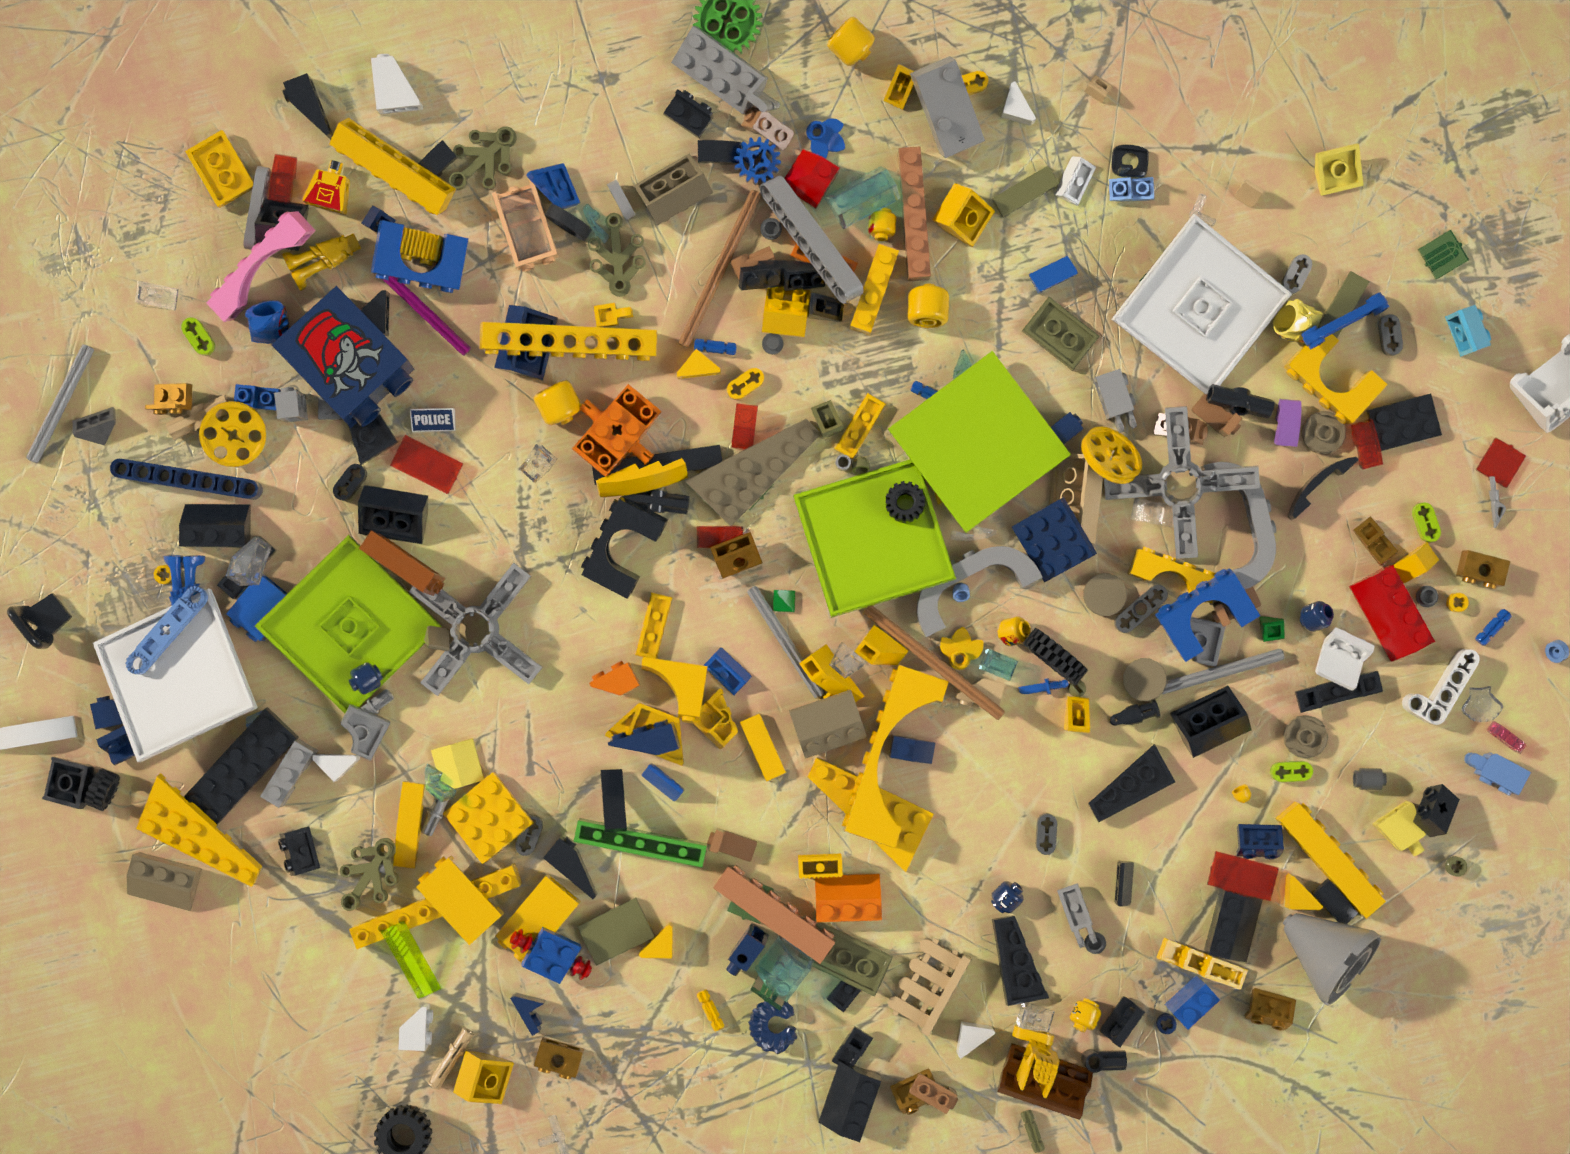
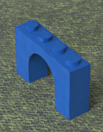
M383 220L379 222L371 273L376 274L375 278L389 280V277L398 278V283L410 285L411 281L419 282V287L432 289V285L439 286L440 291L453 293V289H460L469 238L444 234L438 263L430 271L418 273L410 270L401 259L400 245L404 225Z
M1230 568L1218 571L1214 578L1208 582L1203 581L1199 583L1195 590L1190 593H1183L1177 598L1176 602L1171 605L1166 604L1158 610L1159 612L1155 614L1185 662L1204 651L1192 632L1190 625L1192 613L1201 603L1209 600L1225 603L1241 627L1260 616L1237 576Z

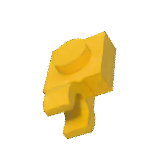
M616 303L594 306L596 327L619 325V318L633 317L631 307L617 309Z

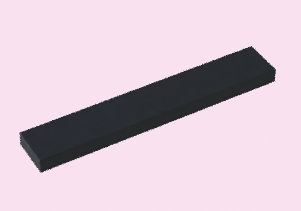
M720 445L654 454L647 465L637 457L625 458L610 474L633 464H636L641 469L657 461L662 466H665L681 458L686 463L687 472L708 469L722 462ZM592 466L594 485H597L596 480L605 476Z

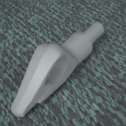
M1490 476L1491 490L1489 491L1492 520L1494 522L1493 528H1496L1506 511V507L1499 502V490H1496L1495 476ZM1499 507L1501 508L1500 515H1498V508H1499Z

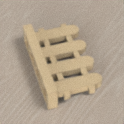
M936 938L933 941L929 939L921 941L920 949L926 953L922 960L913 958L909 963L910 969L915 974L912 979L903 977L899 980V987L905 992L901 998L892 996L888 1000L889 1007L894 1010L893 1015L897 1017L900 1013L913 1021V1027L922 1026L921 1033L926 1036L931 1034L972 958L965 954L960 958L957 956L959 951L955 949L953 952H950L938 945L939 940ZM930 957L945 964L942 971L927 964ZM950 968L955 970L951 977L946 975ZM920 975L935 983L931 990L917 983ZM939 987L944 989L941 996L936 994ZM909 994L924 1002L921 1009L906 1001ZM928 1006L934 1008L930 1015L925 1013Z

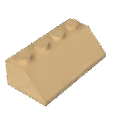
M1071 454L1053 468L1049 505L1064 497L1091 544H1095L1103 477L1090 467L1083 454Z

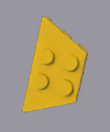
M639 702L605 733L606 737L612 739L611 736L626 732V735L633 734L635 728L647 725V729L654 727L656 722L668 719V723L674 722L681 747L677 750L655 756L680 766L684 764L680 718Z

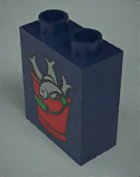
M337 286L272 344L275 350L350 428L357 422L362 427L370 424L381 412V408L377 404L386 395L391 393L394 397H397L405 392L413 382V378L409 374L415 369L409 360Z

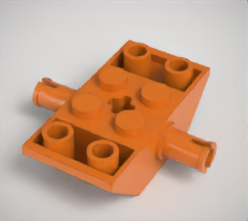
M628 384L605 411L598 409L588 399L584 402L585 404L581 405L580 411L594 422L572 450L603 476L609 475L630 453L634 454L645 465L653 458L654 454L640 444V440L648 432L662 411L631 385ZM613 429L621 430V435L616 434L614 436Z

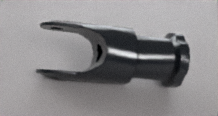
M1154 699L1142 705L1134 704L1127 706L1120 713L1111 716L1110 723L1113 726L1121 724L1135 725L1142 723L1143 720L1148 718H1160L1158 704Z

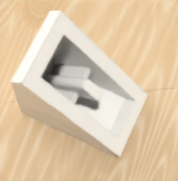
M1014 81L1010 85L1001 118L1032 125L1036 117Z
M313 755V761L333 782L338 781L360 760L358 755Z
M961 1021L956 1050L959 1058H963L996 1034L992 1026Z

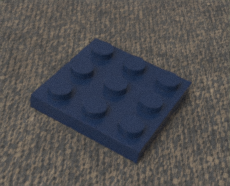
M1064 497L1012 526L1029 558L1040 571L1044 583L1097 554Z

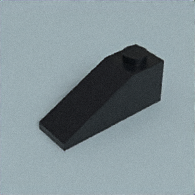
M308 73L283 82L285 89L282 92L287 103L291 102L296 109L331 140L333 136L332 130L313 80Z
M561 836L543 859L590 898L594 899L598 893L581 854L575 847L577 844L568 836L566 838Z

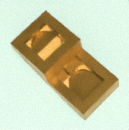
M1371 516L1353 530L1380 566L1398 552L1384 535L1385 532Z

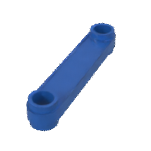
M1379 292L1365 301L1367 304L1318 329L1317 326H1313L1301 334L1304 343L1311 350L1325 342V337L1371 313L1374 316L1382 313L1390 307L1387 299Z

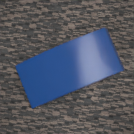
M236 384L234 401L247 404L255 409L276 411L274 393L281 392V390Z

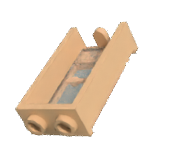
M529 181L530 185L521 188L513 186L509 188V192L499 195L496 192L492 193L515 266L518 270L522 269V272L535 268L534 265L543 263V265L555 262V258L559 257L537 187L531 181Z

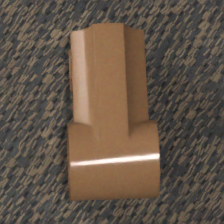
M770 246L750 255L739 256L730 263L739 280L740 267L757 266L758 261L776 259Z

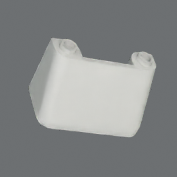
M1570 334L1562 340L1561 351L1530 375L1518 373L1510 381V389L1546 433L1551 432L1570 417Z

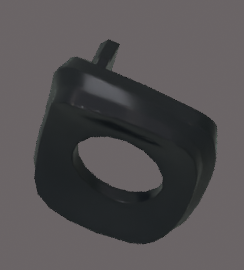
M1129 144L1116 146L1112 152V172L1122 177H1145L1148 171V150ZM1127 153L1134 154L1138 158L1137 167L1133 169L1132 165L1122 164V157Z

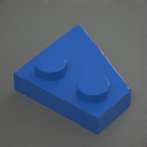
M564 163L532 170L526 174L529 180L553 204L562 209L574 207L580 203Z

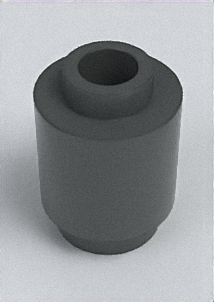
M1359 768V770H1354L1353 786L1360 790H1382L1383 786H1386L1387 776L1381 768Z

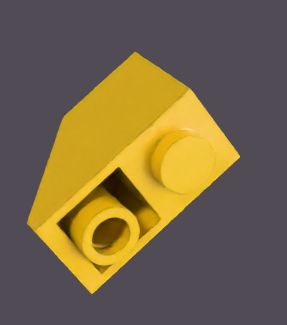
M873 625L854 652L871 665H898L909 650Z

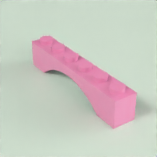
M298 211L285 212L281 215L276 227L270 228L265 233L266 238L254 245L251 249L252 253L237 264V270L228 274L224 278L225 283L210 294L211 298L207 304L223 322L234 320L245 309L251 282L256 271L264 261L282 249L302 246L316 231Z

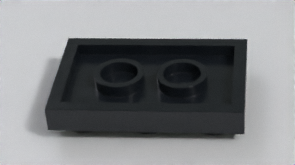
M1431 394L1366 411L1377 452L1442 435Z

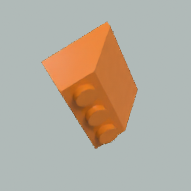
M880 874L843 875L841 878L839 876L837 878L834 876L832 878L830 876L828 878H815L816 922L882 920Z

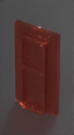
M405 435L390 466L449 495L463 463Z
M1215 851L1207 885L1271 901L1279 867Z

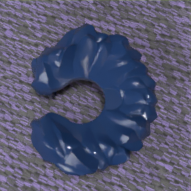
M772 997L756 1005L757 1008L752 1010L751 1020L748 1023L750 1035L757 1042L756 1045L762 1048V1051L780 1054L797 1039L796 1028L788 1026L780 1033H773L768 1028V1022L774 1016L789 1019L795 1014L793 1007L788 1001H784L781 1007L774 1002L777 997Z

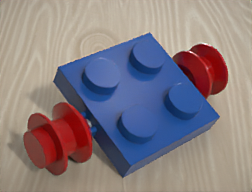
M542 927L534 942L532 933L523 935V929H519L518 932L515 931L510 938L512 949L520 947V953L529 950L521 963L523 968L560 984L568 970H570L571 976L579 974V980L587 978L592 971L590 960L582 962V956L576 957L582 948L581 944L545 927Z

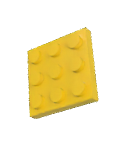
M495 772L488 775L443 813L482 864L489 861L534 823Z

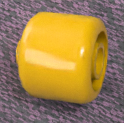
M850 17L831 36L827 42V47L845 65L852 66L859 60L863 62L870 55L871 51L869 49L875 41V36L857 18Z
M924 284L913 288L908 295L909 322L920 328H938L945 325L949 320L948 291L934 284Z
M563 380L540 391L533 398L544 422L548 425H554L559 422L564 425L574 420L572 416L580 411L582 405L572 384L568 380Z

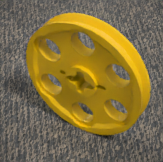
M229 401L214 406L205 414L200 424L199 439L202 449L211 460L223 466L239 467L252 462L262 452L266 442V428L263 419L255 409L241 402ZM221 409L226 410L229 413L228 419L220 421L216 417L217 411ZM248 411L251 414V419L248 422L240 421L238 417L240 412ZM208 427H213L216 429L217 435L211 439L207 438L204 435V430ZM237 430L239 438L233 437L229 439L227 431ZM258 430L261 433L260 440H250L248 436L250 431ZM222 446L226 448L227 454L225 457L219 458L215 455L214 450ZM239 448H246L249 451V456L241 459L237 456L236 452Z
M1095 427L1083 438L1081 448L1085 460L1097 474L1106 480L1118 484H1127L1132 482L1141 472L1142 459L1138 450L1127 437L1118 431L1108 427Z

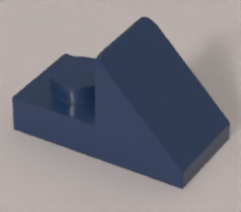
M520 993L513 994L510 999L532 1036L537 1034L542 1029V1020L537 1013L532 1011L543 1005L546 1000Z

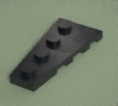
M1156 745L1151 746L1088 803L1098 823L1175 783Z
M1011 915L992 919L1005 1004L1011 1006L1048 999V993L1044 989L1042 979L1033 963L1034 960L1025 944L1026 941L1015 916Z

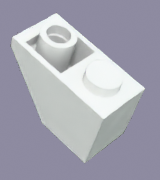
M425 1003L399 1028L398 1050L425 1051L428 1045H431L432 1032L429 1031V1023L433 1021V1010H430V1003Z

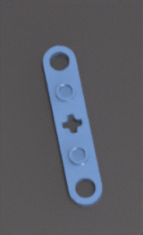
M198 586L188 588L183 596L158 621L126 659L127 662L125 664L129 672L141 675L154 664L207 603L208 594L203 588ZM198 591L201 599H199L198 603H193L191 596L194 592ZM164 626H166V627H169V626H170V628H169L170 634H169V635H168V634H164V635H163V633L165 632L164 629H163ZM140 657L143 665H141L140 669L136 670L133 662L136 658Z

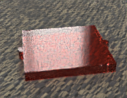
M1495 437L1475 470L1488 477L1489 481L1490 476H1495L1496 483L1507 488L1526 455L1514 449L1512 444L1508 445Z

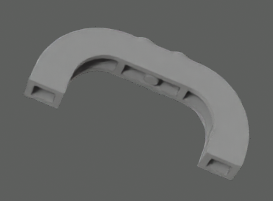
M1216 462L1200 466V469L1205 471L1242 466L1229 462ZM1261 485L1258 489L1238 490L1244 501L1254 542V552L1250 561L1240 568L1232 569L1244 589L1256 585L1268 574L1276 555L1274 536L1276 526L1274 521L1270 519L1271 505L1269 500L1265 499Z
M1004 546L986 548L977 553L971 550L962 555L963 560L957 563L955 560H952L951 564L956 580L921 590L919 594L917 619L924 636L928 637L946 627L938 612V599L947 587L990 565H1002L1013 572L1020 587L1023 588L1043 578L1037 566L1024 553Z

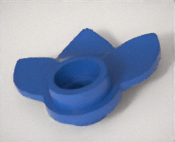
M829 118L824 122H811L807 126L806 135L811 141L812 153L826 159L828 151L839 152L844 150L845 143L839 134L844 124L834 118ZM819 129L821 131V134L819 136H815L813 134V130Z

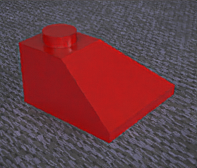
M803 149L784 179L798 198L816 209L839 174L840 168L824 157Z

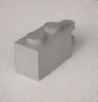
M1117 369L1095 377L1093 382L1106 419L1113 418L1118 432L1122 433L1124 432V425L1120 415L1126 413L1129 426L1132 429L1137 428L1133 414V406L1136 403L1133 394L1127 390L1126 385H1129L1125 372L1122 373L1121 369Z

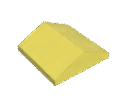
M1358 143L1316 153L1315 175L1320 195L1363 186Z
M473 738L431 750L442 792L484 780Z

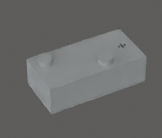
M946 57L910 73L938 151L943 157L947 158L985 141L959 67L954 58Z

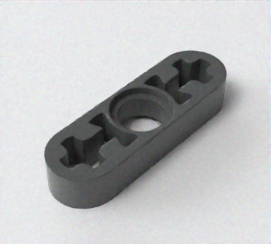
M1162 585L1151 586L1115 618V628L1122 633L1131 632L1167 600L1168 592L1166 588ZM1154 589L1156 591L1161 590V600L1158 598L1154 599L1151 602L1152 604H1154V606L1151 607V604L1147 600H1145L1144 597L1147 596V598L1150 599L1154 596ZM1140 602L1147 606V611L1144 615H1138L1135 611V606ZM1128 611H1131L1132 615L1138 618V620L1135 622V619H1131L1128 622L1129 628H1121L1122 622L1120 619H1128L1131 616L1128 614Z

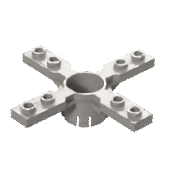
M1187 406L1166 407L1165 418L1169 464L1163 467L1160 474H1139L1132 482L1127 484L1114 483L1104 478L1106 500L1162 496L1166 504L1172 505L1176 559L1198 557L1194 504L1199 501L1205 492L1260 488L1259 466L1218 468L1202 471L1197 464L1191 462ZM1189 470V475H1194L1196 478V488L1198 489L1195 494L1185 499H1178L1170 495L1166 491L1168 490L1166 478L1171 472L1185 473V471Z
M513 563L480 606H470L467 608L443 589L438 594L435 593L434 596H431L413 586L409 592L452 625L450 633L454 638L450 644L449 651H445L420 683L439 696L471 653L486 651L527 684H530L543 667L499 634L497 619L531 578V575ZM474 612L480 614L486 621H489L490 634L485 636L481 641L482 644L479 646L476 642L473 646L469 645L470 643L461 638L459 632L463 618L468 614L474 616Z

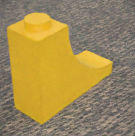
M643 657L642 670L658 675L673 690L678 702V718L682 719V722L685 723L700 721L707 666Z

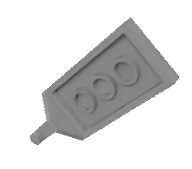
M696 25L691 28L673 58L672 64L743 115L753 105L759 108L761 112L775 110L780 107L779 101L774 100L763 92L768 80L767 76Z

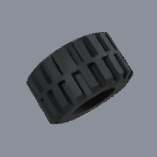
M399 1105L395 1109H390L378 1122L377 1129L374 1132L376 1137L374 1144L379 1147L377 1152L379 1154H423L431 1142V1135L433 1133L432 1128H430V1119L426 1120V1113L423 1112L421 1114L418 1107L412 1109V1105H406L405 1107ZM397 1124L409 1126L415 1134L414 1143L411 1145L397 1143L392 1136L393 1126Z

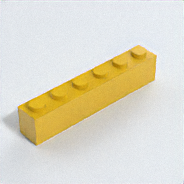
M350 118L338 123L329 143L338 153L348 156L356 165L369 170L374 177L384 180L391 188L404 193L409 200L425 207L427 212L439 215L447 209L456 188Z
M1294 801L1275 819L1324 875L1347 898L1358 913L1367 919L1386 902L1382 897L1384 893L1377 885L1374 884L1372 886L1368 882L1370 877L1363 869L1360 868L1358 870L1353 865L1355 860L1349 853H1343L1338 848L1341 844L1332 835L1329 837L1324 832L1326 827L1318 819L1314 820L1310 816L1312 811L1304 803L1300 804Z

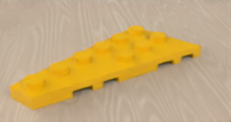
M816 757L807 777L845 814H850L852 806L848 804L852 792L856 793L859 786L855 784L857 776ZM879 787L880 795L889 815L895 824L902 828L895 848L875 843L906 872L934 813Z
M160 773L156 777L136 829L253 887L262 869V865L244 849L238 848L231 841L232 838L227 833L224 835L211 818L193 802H188L180 794L181 791L176 786L173 788L165 781L166 777Z

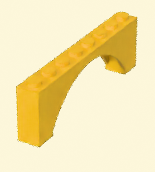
M901 665L897 667V670L892 669L889 678L892 685L890 690L886 689L882 700L886 702L884 710H879L875 722L879 723L877 731L873 730L869 743L872 746L870 752H865L862 764H865L863 773H858L855 784L859 786L856 793L852 792L848 804L852 808L850 814H845L842 826L845 827L844 832L892 848L896 847L902 827L895 824L880 795L877 768L881 748L893 727L907 714L929 703H942L949 681Z

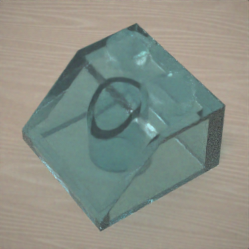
M779 935L757 964L755 970L768 990L787 1002L811 971L815 960Z

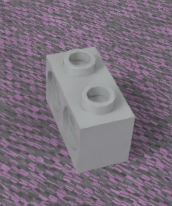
M294 387L281 388V392L274 393L277 419L287 423L308 420L305 394L299 392L298 389H294Z

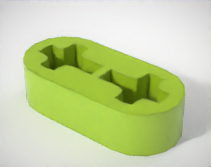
M193 317L186 318L181 324V330L194 350L203 356L212 354L215 349V343L203 324ZM189 323H192L194 325L197 324V326H195V330L198 333L197 335H195L192 331H188V329L190 328ZM201 338L204 342H209L207 350L200 349L202 344L198 339Z
M1426 502L1416 504L1412 509V516L1420 538L1424 542L1437 541L1440 538L1441 529L1432 505ZM1421 506L1423 509H1427L1428 513L1425 514L1426 521L1423 515L1419 516L1418 512L1421 511ZM1426 524H1428L1429 529H1434L1435 531L1432 534V538L1425 535V532L1428 531Z
M1305 761L1277 762L1270 768V775L1278 782L1306 781L1312 777L1313 767ZM1301 765L1308 770L1304 773L1303 777L1299 773H1294V770L1301 769ZM1279 766L1284 770H1289V773L1282 774V778L1276 774Z

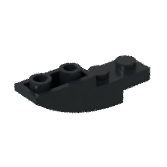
M791 260L758 261L757 266L740 267L738 286L741 291L782 287L784 291L825 287L826 283L811 263Z

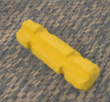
M702 990L697 993V998L699 1002H702L701 1006L708 1020L711 1021L713 1030H721L724 1027V1023L719 1018L717 1008L713 1000H710L711 996L708 990Z

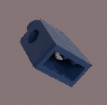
M751 922L731 951L728 959L730 963L726 970L734 976H737L741 969L746 972L765 947L769 934Z

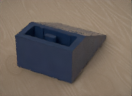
M668 719L656 722L654 727L647 729V725L635 728L633 734L626 735V732L611 736L612 740L608 742V746L653 755H661L681 747L674 722L668 723Z

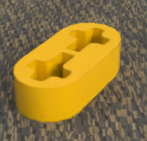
M983 71L962 75L964 84L967 85L966 89L969 96L984 91L989 82L987 74ZM976 77L984 80L980 87L978 84L970 85V83L974 82Z
M751 368L731 381L727 386L729 397L733 400H740L759 388L764 382L763 372L758 368ZM751 373L760 375L757 384L754 381L749 384L746 383L751 378ZM744 383L745 387L740 390L741 395L738 396L736 393H731L733 385L739 387Z
M1015 1024L1012 1036L1025 1041L1032 1039L1052 1046L1055 1036L1049 1032Z

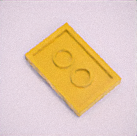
M220 130L185 151L218 208L225 206L253 189L254 181L224 130Z

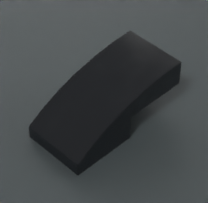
M442 140L418 164L440 177L443 174L442 171L458 157Z
M698 140V163L739 164V162L734 161V157L740 156L736 153L737 148L741 149V142Z
M1328 878L1312 892L1320 904L1339 923L1347 924L1358 914V911Z
M854 1026L833 1056L832 1062L838 1065L839 1061H843L855 1066L860 1056L862 1057L873 1040V1037Z

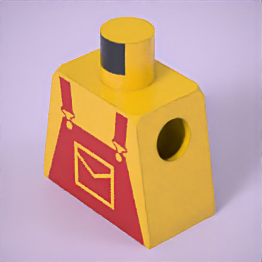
M331 160L328 172L317 169L302 201L310 206L346 215L350 180L340 175L343 163Z

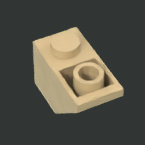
M984 678L972 684L1000 706L1005 684ZM961 691L955 695V698L960 699V704L972 706V703H975Z

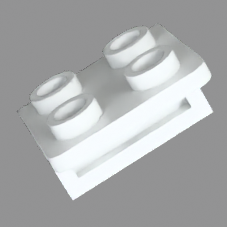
M1335 627L1324 639L1315 672L1317 675L1338 685L1354 690L1357 687L1363 662L1373 653L1375 646Z

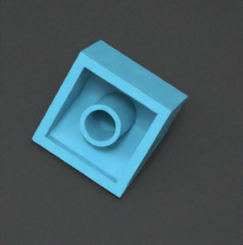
M1476 305L1445 316L1460 357L1491 345V335L1484 328L1482 312L1480 309H1477Z

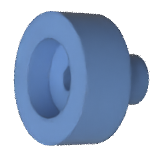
M1554 640L1547 644L1545 653L1550 661L1560 663L1568 658L1569 648L1565 642Z

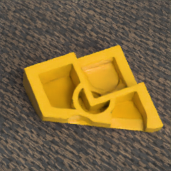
M721 688L702 705L700 721L693 723L719 749L725 747L738 733Z

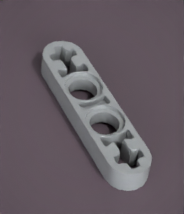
M258 166L255 172L244 235V249L251 250L256 245L254 223L267 199L271 170L268 167Z

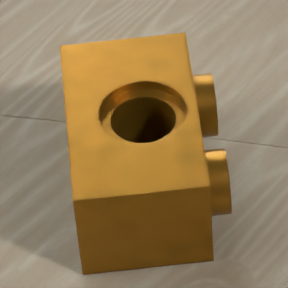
M751 532L710 547L722 579L763 563Z
M1463 550L1456 576L1463 577V582L1475 584L1478 581L1483 583V587L1496 589V587L1505 586L1511 561L1471 550ZM1481 565L1486 567V574L1484 576H1481L1479 573Z
M543 1037L539 1045L534 1067H538V1071L543 1073H550L551 1071L559 1073V1077L564 1079L576 1078L584 1048ZM561 1055L564 1058V1063L556 1064L553 1056Z

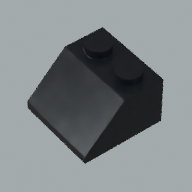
M266 199L254 223L256 244L266 238L265 233L270 228L276 227L279 223L278 219L285 212L298 211L307 220L309 205ZM301 246L289 247L286 249L299 251Z

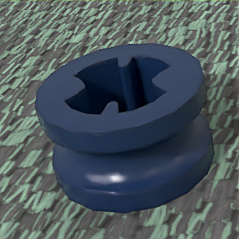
M1164 1013L1157 1018L1156 1025L1161 1033L1171 1034L1176 1030L1177 1023L1171 1014ZM1171 1019V1027L1161 1028L1163 1027L1161 1024L1162 1020Z

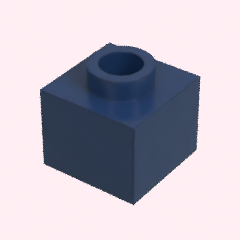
M372 205L361 224L377 234L380 221L395 223L396 220Z

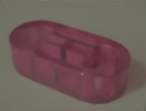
M1492 721L1486 729L1492 736L1518 754H1521L1527 746L1521 739L1495 721Z

